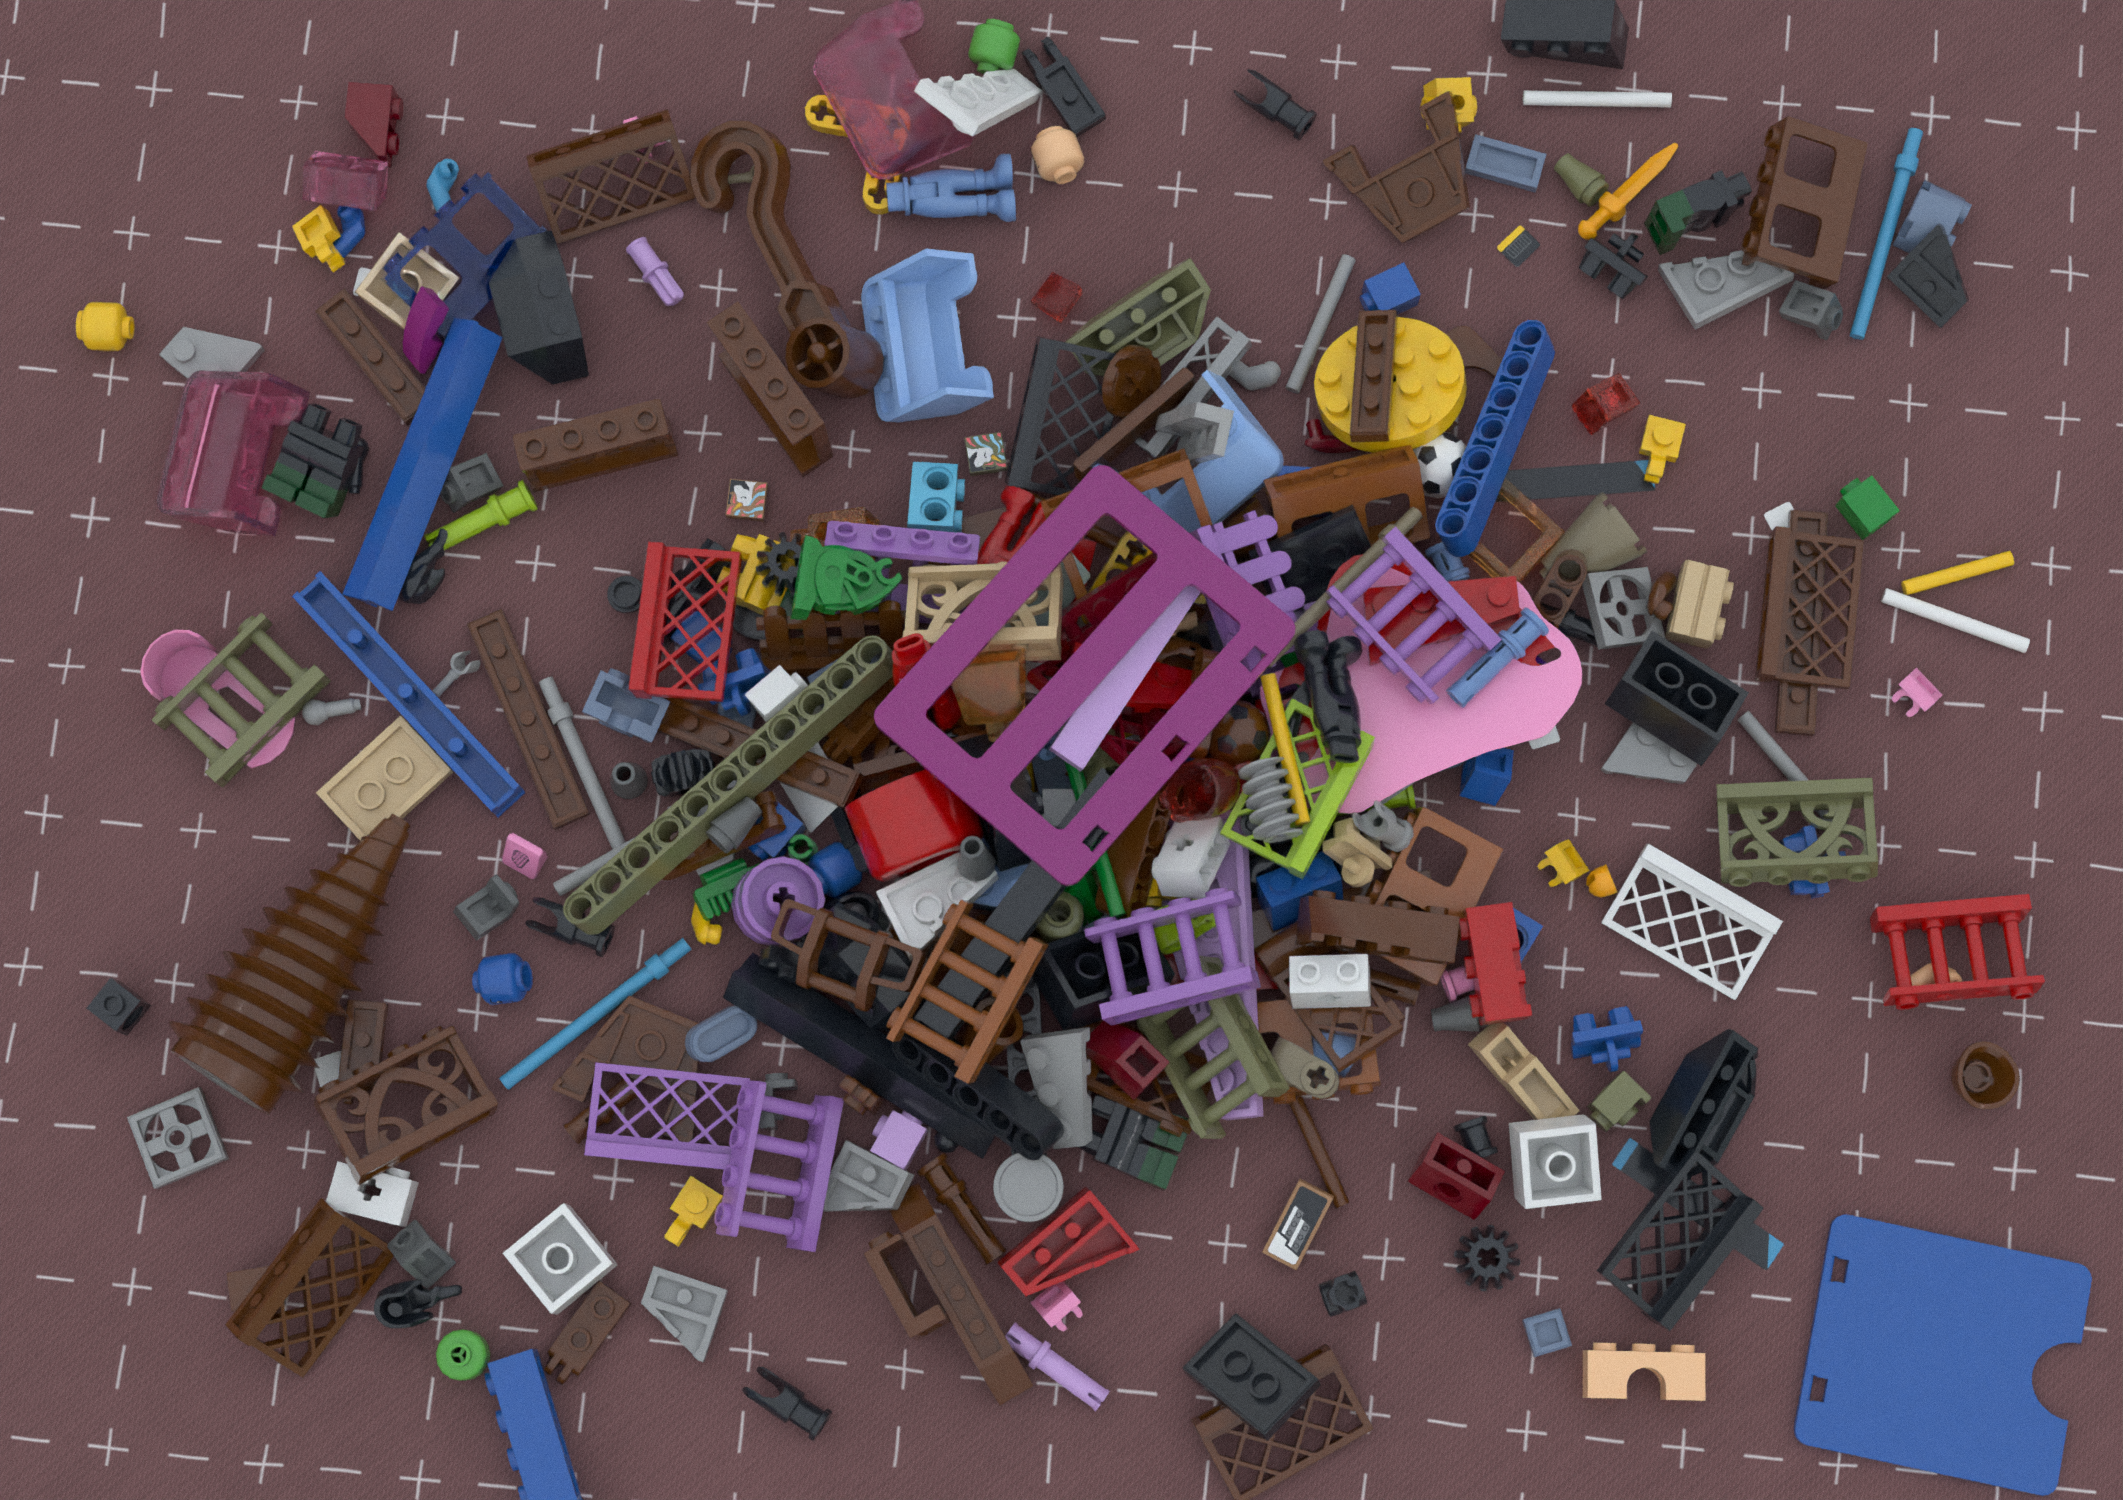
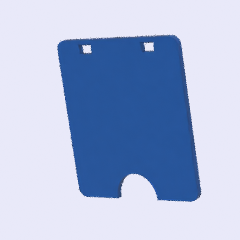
M1853 1215L1837 1216L1832 1220L1828 1232L1794 1422V1435L1796 1439L1804 1445L2035 1495L2044 1496L2051 1494L2058 1485L2068 1421L2056 1417L2041 1405L2033 1390L2032 1373L2038 1358L2049 1348L2062 1343L2081 1344L2092 1282L2090 1271L2079 1263ZM1835 1257L1847 1260L1843 1283L1831 1282ZM1814 1376L1826 1379L1822 1402L1809 1401Z

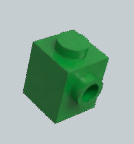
M1872 475L1863 482L1857 477L1839 491L1843 497L1835 505L1861 540H1865L1892 520L1900 511Z

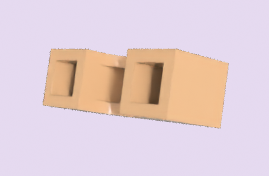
M1593 1343V1350H1583V1398L1627 1399V1382L1630 1375L1637 1369L1646 1368L1651 1370L1659 1379L1660 1400L1706 1401L1705 1353H1695V1345H1671V1352H1656V1344H1632V1351H1616V1343Z

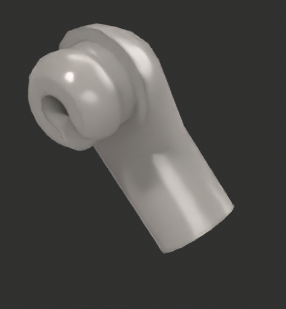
M1239 361L1229 376L1244 388L1253 391L1274 385L1281 375V369L1274 361H1267L1265 364L1248 367L1242 361Z

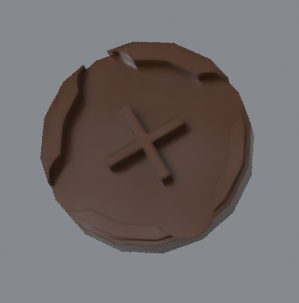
M1128 345L1118 351L1107 367L1102 384L1103 403L1107 412L1116 418L1123 420L1160 388L1161 366L1158 358L1153 357L1152 351L1149 348L1139 345Z

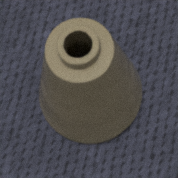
M1602 491L1591 501L1542 558L1541 562L1545 567L1539 572L1545 578L1557 555L1567 549L1580 551L1585 556L1588 565L1587 574L1612 570L1641 557L1648 551L1643 545H1640L1638 548L1634 546L1640 539L1615 506H1612L1611 503L1606 507L1604 506L1603 502L1608 497ZM1566 560L1559 566L1560 572L1569 578L1575 577L1581 572L1579 564L1573 560Z

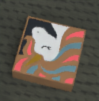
M730 479L726 517L764 522L768 483Z

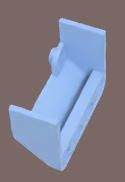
M1206 370L1202 376L1224 403L1221 408L1234 411L1224 457L1200 463L1193 468L1199 489L1214 525L1225 520L1263 488V480L1276 477L1282 470L1284 459L1281 450L1224 377ZM1097 463V464H1096L1095 466H1093L1092 468H1094V467H1096V466H1099V465H1103V464ZM1183 478L1163 495L1156 487L1142 492L1143 495L1189 533L1201 528Z

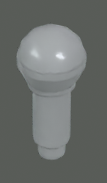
M349 698L327 703L312 699L303 706L302 715L307 723L317 726L328 720L329 717L350 714L356 710H361L360 699Z

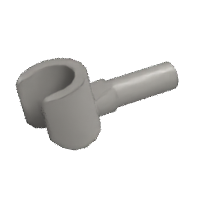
M471 651L455 653L450 661L452 669L432 690L438 697L461 675L473 673L479 669L480 660L472 661L467 666L465 665V658Z

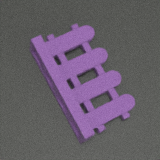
M1254 510L1243 515L1246 522L1225 529L1222 522H1219L1212 526L1207 525L1198 528L1190 533L1251 585L1268 580L1273 593L1265 597L1286 613L1294 622L1297 620L1294 611L1303 606L1305 595L1298 587L1285 589L1280 575L1290 569L1291 559L1284 551L1273 553L1270 551L1267 539L1274 536L1278 529L1277 522L1273 517L1269 515L1257 517ZM1254 544L1259 558L1238 565L1233 551ZM1205 596L1221 641L1225 647L1239 632L1240 626ZM1313 625L1308 631H1313V630H1318V629H1317V627H1316L1315 625ZM1294 645L1285 654L1294 652ZM1254 647L1241 663L1251 672L1261 660L1260 656L1262 653Z

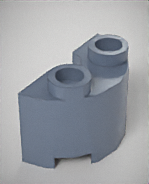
M1924 180L1893 242V246L1910 253L1940 223L1944 226L1952 247L1956 236L1951 234V231L1956 222L1959 224L1964 222L1972 204L1966 202L1964 198Z
M612 668L609 669L608 673L601 670L582 712L586 716L598 719L600 724L631 738L634 735L647 743H652L670 701L663 697L652 696V699L636 698L628 689L630 680L628 675Z

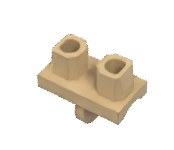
M1352 818L1335 822L1333 824L1334 838L1323 841V852L1343 866V880L1352 887H1362L1371 882L1374 869H1392V858L1380 850V841L1372 839L1365 833L1360 834V830L1356 827Z

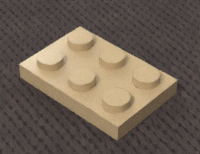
M399 716L321 787L316 794L361 841V837L367 836L384 818L388 819L391 814L403 819L446 780L453 771L402 716Z

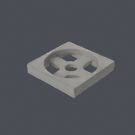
M1648 567L1586 574L1582 586L1598 650L1642 645L1651 631L1665 638L1662 622L1656 616H1650L1646 608L1652 586ZM1622 580H1630L1636 584L1640 599L1630 600L1629 597L1625 596ZM1606 582L1610 598L1607 603H1600V592ZM1618 602L1625 605L1627 610L1625 616L1618 613L1616 609ZM1636 615H1644L1647 629L1641 636L1636 637L1632 619ZM1605 619H1610L1613 623L1617 624L1619 634L1607 624Z
M200 1087L127 1117L154 1189H159L229 1159L203 1090ZM177 1105L191 1106L200 1112L202 1119L188 1125L180 1123L174 1107ZM159 1113L164 1126L161 1136L146 1142L148 1127L153 1118ZM179 1130L183 1132L185 1138L182 1144L176 1146L171 1143L170 1136L174 1131ZM208 1134L211 1140L209 1151L204 1159L195 1162L190 1149L192 1141ZM165 1151L174 1153L180 1169L174 1172L165 1170L158 1166L152 1157Z

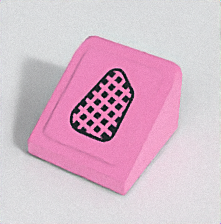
M514 833L509 834L502 857L503 863L528 878L535 879L548 858L547 853Z

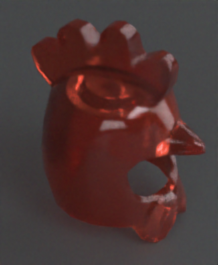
M1202 757L1187 761L1169 779L1167 788L1159 796L1160 803L1165 808L1171 810V819L1177 823L1204 821L1220 817L1235 805L1239 797L1240 783L1243 781V779H1240L1238 772L1242 767L1251 763V761L1248 760L1235 766L1214 758ZM1183 785L1184 798L1180 806L1176 793L1178 787Z

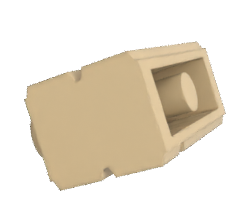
M1692 560L1684 561L1680 567L1672 604L1674 609L1670 612L1665 638L1667 640L1688 643L1689 645L1705 649L1710 648L1714 643V639L1721 640L1726 618L1720 617L1722 603L1729 604L1734 586L1733 582L1728 581L1730 572L1728 569Z

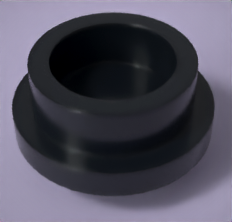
M632 576L616 578L610 584L607 591V598L613 609L625 614L637 611L640 607L642 583Z

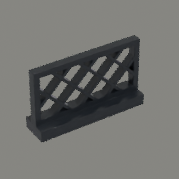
M1037 336L1005 483L1008 486L1054 495H1061L1072 490L1065 477L1074 472V466L1061 473L1051 455L1067 444H1070L1077 457H1080L1081 453L1073 442L1075 439L1092 429L1099 440L1111 430L1114 416L1107 412V409L1103 416L1092 422L1081 404L1099 392L1102 396V385L1099 384L1089 367L1101 359L1112 360L1116 353ZM1060 349L1074 352L1082 364L1081 367L1065 377L1056 365ZM1081 354L1095 358L1086 363ZM1086 370L1096 389L1078 400L1067 381ZM1054 372H1056L1060 380L1052 385ZM1064 385L1074 403L1055 414L1048 403L1050 392ZM1078 407L1088 425L1069 436L1059 418ZM1047 408L1052 417L1044 421ZM1055 421L1066 439L1047 451L1040 440L1041 431ZM1103 422L1100 435L1095 426ZM1039 445L1044 454L1036 458ZM1047 458L1058 476L1046 484L1031 481L1033 467ZM1061 480L1066 489L1052 485Z
M1690 1148L1596 1271L1642 1310L1641 1313L1650 1321L1671 1331L1764 1208L1754 1199L1746 1196L1697 1150ZM1697 1163L1702 1168V1184L1687 1187V1173ZM1712 1190H1727L1731 1194L1722 1208L1713 1209ZM1703 1192V1211L1688 1213V1194ZM1678 1196L1679 1215L1664 1217L1663 1204L1669 1197ZM1704 1219L1703 1233L1698 1239L1689 1240V1221ZM1679 1223L1680 1242L1665 1244L1664 1225ZM1655 1226L1656 1246L1640 1248V1234L1645 1228ZM1680 1249V1263L1675 1269L1666 1271L1665 1252ZM1656 1253L1657 1272L1641 1275L1640 1256ZM1631 1257V1277L1618 1278L1612 1273L1621 1259ZM1657 1280V1293L1649 1303H1646L1642 1299L1641 1283Z

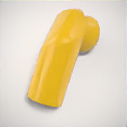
M695 902L691 924L698 942L704 945L706 942L717 945L720 943L722 927L718 924H710V921L704 920Z

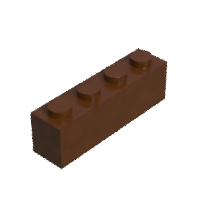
M1313 890L1312 896L1300 898L1295 940L1297 945L1442 965L1455 963L1460 917L1448 915V908L1426 906L1425 912L1411 910V903L1401 901H1388V906L1386 907L1373 905L1374 898L1355 895L1350 896V901L1335 899L1336 893Z

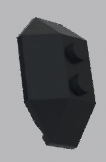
M552 230L515 239L489 282L507 356L552 385L588 377L589 372L583 338L564 264Z
M839 902L829 909L834 913L835 917L876 933L882 930L875 921L858 912L848 910L845 905ZM829 931L818 958L819 972L856 987L870 947ZM890 946L878 978L901 983L906 979L912 962L899 948ZM877 985L876 996L868 1012L856 1009L855 1004L852 1002H846L870 1029L890 1032L891 1029L886 1027L890 1016L896 1007L903 1008L911 992H903ZM923 998L915 1015L912 1018L913 1020L916 1021L914 1017L925 1004V1002L927 1001L926 999Z
M1725 1030L1685 1055L1649 1120L1654 1164L1668 1174L1672 1173L1690 1148L1697 1150L1713 1166L1716 1165L1755 1097V1059L1758 1058V1048L1734 1030ZM1697 1163L1687 1173V1181L1692 1176L1702 1173V1168Z

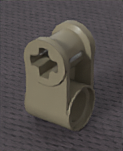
M1278 1037L1271 1055L1288 1086L1295 1087L1319 1099L1329 1098L1334 1095L1339 1086V1076L1335 1069L1326 1061L1310 1054V1052L1300 1046ZM1324 1070V1075L1329 1079L1327 1085L1319 1084L1315 1089V1083L1311 1080L1313 1074L1321 1075Z

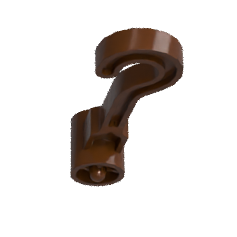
M727 121L712 128L700 140L691 160L690 180L694 195L702 207L716 213L728 212L734 203V195L728 182L730 167L738 157L745 154L751 156L754 163V176L748 194L746 215L751 232L781 291L782 296L777 310L791 335L786 344L785 355L789 372L797 382L804 386L841 398H858L867 394L877 385L883 372L884 357L881 346L873 335L850 325L832 288L817 283L786 224L784 206L791 171L786 147L774 133L749 121Z

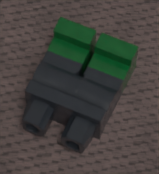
M1721 170L1712 174L1708 180H1703L1656 200L1644 225L1659 255L1673 250L1679 238L1687 232L1705 231L1711 226L1712 222L1715 228L1726 224L1733 211L1744 205V197L1750 195L1752 189L1742 171L1726 178Z
M313 403L308 404L300 420H291L287 430L289 432L283 441L281 453L272 473L266 476L261 488L289 502H295V505L322 518L337 517L340 514L356 470L358 458L361 457L364 447L358 444L362 425L347 418H340L335 431L332 432L325 428L332 411Z
M1096 1094L1092 1104V1114L1108 1120L1103 1134L1092 1130L1093 1140L1085 1146H1079L1078 1148L1087 1154L1095 1156L1093 1159L1095 1162L1165 1191L1178 1156L1143 1144V1142L1146 1141L1179 1154L1187 1133L1182 1132L1180 1137L1159 1128L1160 1121ZM1173 1114V1115L1178 1116V1117H1180V1118H1182V1119H1184V1120H1188L1187 1117Z

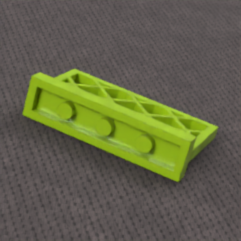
M1291 699L1285 710L1287 724H1289L1296 711L1310 718L1314 730L1313 732L1292 738L1288 725L1299 775L1304 788V796L1307 797L1311 809L1309 813L1311 822L1300 825L1302 826L1303 834L1297 836V838H1292L1293 845L1285 858L1272 851L1269 843L1264 842V847L1254 842L1258 839H1255L1253 835L1244 837L1232 830L1238 817L1256 811L1248 808L1243 809L1246 800L1252 795H1246L1242 791L1220 835L1288 869L1289 873L1303 880L1374 746L1375 737L1361 730L1362 742L1357 748L1359 760L1354 763L1336 762L1332 770L1329 763L1332 760L1330 755L1326 754L1325 747L1321 741L1322 735L1314 724L1313 709ZM1274 733L1259 760L1270 758L1274 750H1277ZM1316 738L1322 757L1301 763L1295 744ZM1324 763L1329 776L1326 783L1309 789L1303 769ZM1321 792L1314 804L1311 795ZM1295 822L1290 824V828L1300 827L1296 826Z

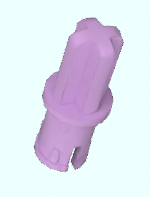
M640 237L629 244L626 252L632 257L643 273V281L651 284L666 306H674L683 299L684 293L668 272L669 266L667 262H661L647 242L646 237Z

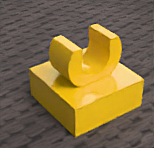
M1569 839L1547 850L1545 854L1548 858L1540 861L1537 866L1539 870L1549 865L1554 866L1557 876L1548 883L1550 887L1557 886L1563 882L1566 885L1590 871Z

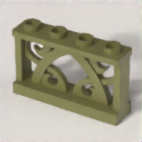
M1872 778L1716 784L1721 883H1730L1732 886L1744 887L1752 884V882H1769L1773 885H1785L1791 881L1808 880L1811 883L1821 884L1831 879H1848L1852 882H1863L1877 877L1878 854ZM1863 808L1864 830L1847 824L1852 809ZM1814 810H1828V813L1823 815V818L1833 819L1832 822L1819 819L1814 815ZM1790 811H1801L1809 824L1818 829L1825 830L1819 839L1800 853H1796L1783 846L1769 834L1784 824ZM1762 813H1777L1778 816L1773 821L1760 824V822L1768 821V817H1765ZM1728 814H1739L1746 829L1737 831L1729 836ZM1842 833L1852 835L1861 841L1864 849L1860 855H1839L1838 851L1842 848L1852 850L1851 843L1847 839L1840 837ZM1752 837L1754 841L1745 846L1744 854L1755 852L1758 858L1737 860L1733 856V848L1741 840Z

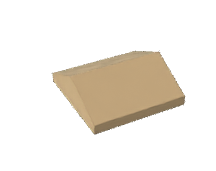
M397 233L355 293L383 317L404 330L410 308L421 286L433 289L443 301L459 277L401 233Z

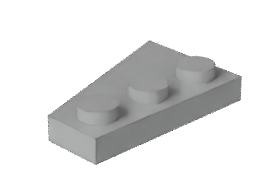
M1742 250L1731 252L1729 256L1707 259L1705 256L1693 258L1692 262L1675 265L1669 262L1659 264L1658 272L1695 330L1793 281L1794 273L1759 261H1755L1748 266L1742 265L1744 255Z

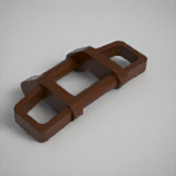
M786 899L783 902L771 933L772 940L799 955L796 984L805 989L813 987L855 1004L856 1009L868 1012L872 1007L877 985L903 992H911L926 959V953L923 950L892 939L890 933L882 930L876 933L837 918L830 910L825 908L817 910L791 899ZM796 909L815 916L803 947L787 940L784 936L790 915ZM829 931L870 947L856 987L817 972L818 958ZM890 946L909 952L913 956L906 979L901 983L878 978Z

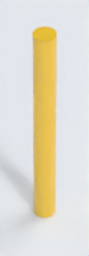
M1265 674L1260 678L1279 757L1284 758L1281 761L1282 769H1288L1289 774L1284 776L1286 784L1292 785V789L1287 792L1289 798L1296 801V804L1292 805L1291 809L1292 813L1299 814V819L1295 821V825L1308 824L1311 821L1276 674Z

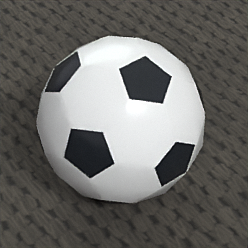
M1444 432L1431 442L1413 449L1420 465L1424 496L1443 498L1447 495L1466 449V445L1452 433Z

